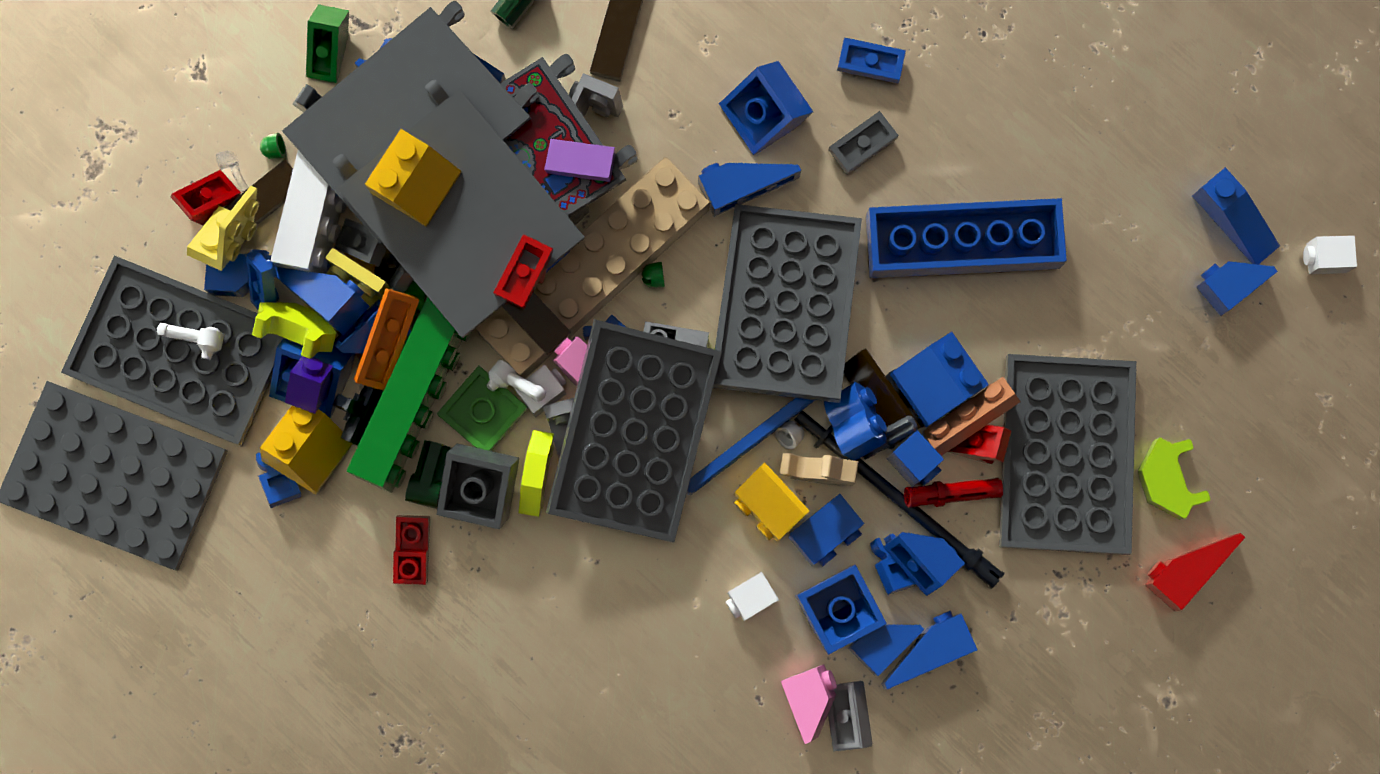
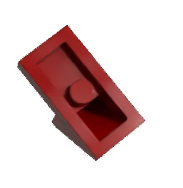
M220 169L173 192L170 197L191 221L204 226L219 206L224 207L228 205L241 192Z
M523 234L493 292L494 295L525 309L537 284L542 285L547 272L545 268L552 256L553 248ZM525 250L540 258L535 270L519 262Z
M986 425L948 452L987 464H993L994 461L1003 462L1011 430L1005 427Z

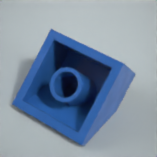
M779 61L757 67L719 103L753 155L793 131L813 113V110Z
M953 332L934 342L890 373V376L926 427L968 401L989 385Z
M852 565L795 595L810 626L828 655L887 624L856 565Z

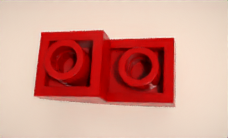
M396 516L393 584L426 585L430 516Z

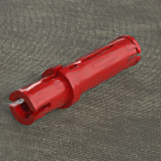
M999 477L945 484L941 481H934L931 485L905 487L904 500L908 508L924 505L943 507L945 503L1001 498L1003 496V484Z

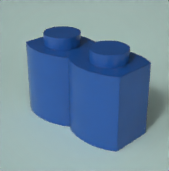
M856 382L841 391L840 403L824 401L825 411L833 426L837 445L844 456L854 461L885 444V432L887 431L884 420L876 413L875 404H877V399L870 388H865Z

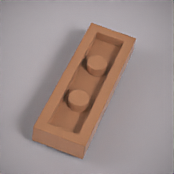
M1001 377L942 419L934 422L923 433L932 447L942 456L1021 401L1004 377Z

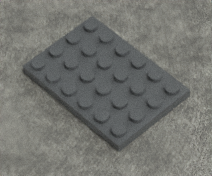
M735 204L715 350L722 351L713 388L840 403L862 218Z
M114 255L61 373L241 446L272 377L276 348L283 337L276 334H267L263 338H257L252 335L257 316L256 312ZM160 323L195 330L215 327L224 333L225 336L221 350L214 353L211 360L202 358V350L197 343L159 336L157 327Z
M594 319L546 513L675 542L722 351Z
M1008 354L1006 356L1005 380L1021 402L1004 413V427L1011 430V435L1004 461L1002 462L1003 496L1001 497L1000 548L1130 555L1132 553L1137 361Z
M46 381L0 488V503L178 571L228 450Z

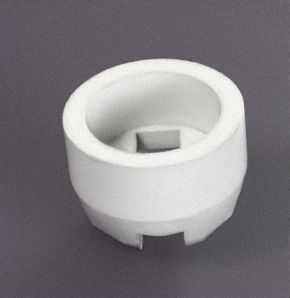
M795 421L785 422L775 432L778 442L787 449H794L804 437L803 427H798Z

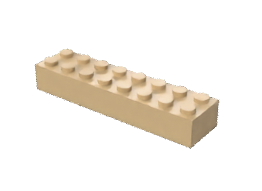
M664 157L582 232L585 239L571 249L565 257L546 273L542 285L538 283L534 293L571 331L567 336L570 338L632 282L646 265L655 261L709 211L710 202L667 157ZM502 307L476 328L479 335L516 371L517 375L524 379L551 356L555 350L554 348L546 355Z

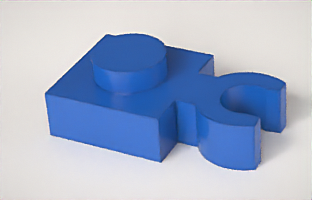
M260 452L256 454L258 467L267 472L258 477L270 508L301 497L300 489L295 481L262 462Z
M894 534L888 535L884 538L885 543L887 544L896 536ZM876 538L870 543L873 553L881 559L875 567L887 595L916 585L885 550L880 538Z

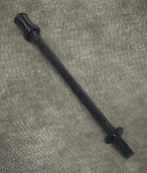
M803 410L794 419L818 439L814 444L816 449L824 444L839 458L852 460L841 453L835 437L831 434L833 432L832 424L826 430ZM861 458L855 460L859 462L857 473L934 537L943 538L956 550L958 556L965 562L962 568L966 572L970 570L986 583L990 589L1000 581L999 578L1001 579L1005 573L982 556V550L979 548L976 550L974 548L969 549L920 507L908 508L902 492Z

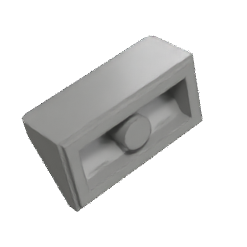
M855 681L837 684V688L834 689L836 697L828 713L833 751L871 747L872 736L864 682Z

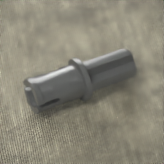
M906 416L889 425L885 432L886 443L862 457L866 460L887 448L893 449L896 442L918 430L915 419L912 416Z

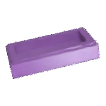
M550 139L544 170L548 174L610 182L616 150L615 147Z

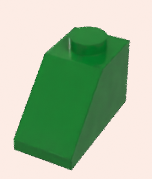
M318 4L310 16L307 24L306 77L337 83L348 40L349 10Z

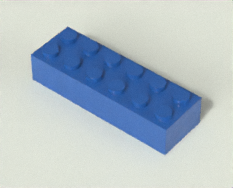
M1062 198L870 207L866 214L869 278L1060 269L1067 262Z

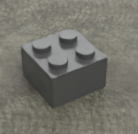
M457 443L446 455L436 515L500 530L509 519L519 457Z

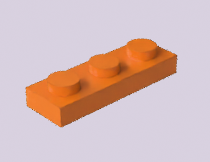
M385 289L354 377L356 383L384 391L400 357L418 306L419 299L417 297L392 289Z

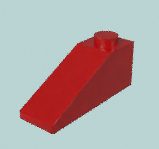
M1241 533L1234 534L1169 559L1164 563L1159 561L1148 572L1147 575L1150 579L1145 586L1173 611L1183 610L1245 539V536Z

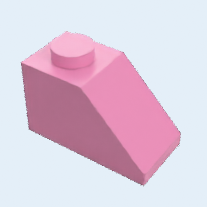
M566 337L555 348L554 352L557 356L552 361L577 387L587 344L579 337H574L572 340Z
M824 664L781 681L805 744L819 737L836 697L834 691L837 688L836 680L830 670H826Z

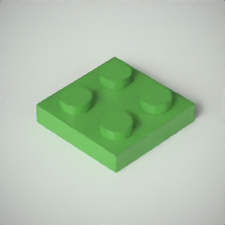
M478 365L437 412V415L475 448L492 451L525 413L528 406L506 388L499 387L493 392L489 390L486 386L490 380L489 374Z

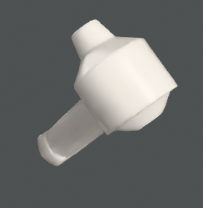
M160 323L157 327L159 336L197 343L202 350V358L211 360L213 354L221 350L225 336L224 333L215 327L195 330L166 323Z
M498 360L488 372L490 380L486 386L492 392L499 387L507 388L508 385H511L533 398L536 402L542 401L546 396V391L541 386L535 385L517 375L516 371L503 360Z

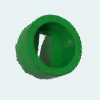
M280 133L270 134L262 139L260 142L262 155L268 159L275 160L286 157V146Z
M662 262L646 265L641 273L644 284L650 288L665 287Z

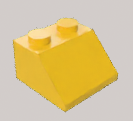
M400 129L366 181L365 186L371 194L427 227L460 176L461 170L432 147Z
M291 406L260 447L261 460L316 495L353 444L340 438L343 431L319 409L314 414Z
M765 462L734 492V496L737 498L734 504L746 517L752 514L757 519L759 524L756 528L768 541L772 538L777 542L781 540L810 512Z

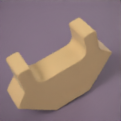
M783 453L780 474L795 480L827 485L853 486L856 483L859 462L831 455H824L823 458H811Z

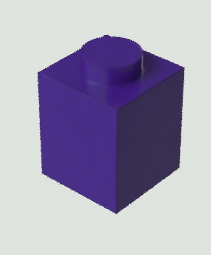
M302 356L290 372L285 403L315 414L328 396L333 366L316 358L309 359Z

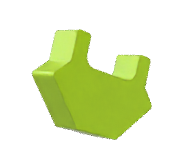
M1157 438L1152 442L1137 471L1147 503L1178 520L1185 519L1192 506L1210 501L1208 491L1199 493L1188 491L1181 471L1178 457L1181 453L1188 452L1194 448L1192 441L1187 439L1172 444L1163 438Z

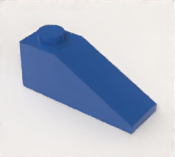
M714 163L701 171L702 174L698 176V184L704 197L710 202L709 207L715 217L735 208V204L742 205L799 179L801 168L799 165L725 163L719 166V163Z
M1226 167L1192 195L1252 264L1259 265L1280 247L1248 192Z
M275 267L277 272L276 278L342 335L370 307L361 298L364 291L351 280L345 284L336 275Z
M950 610L934 617L935 624L926 628L881 683L883 688L890 689L977 651L978 649L962 613L953 616Z

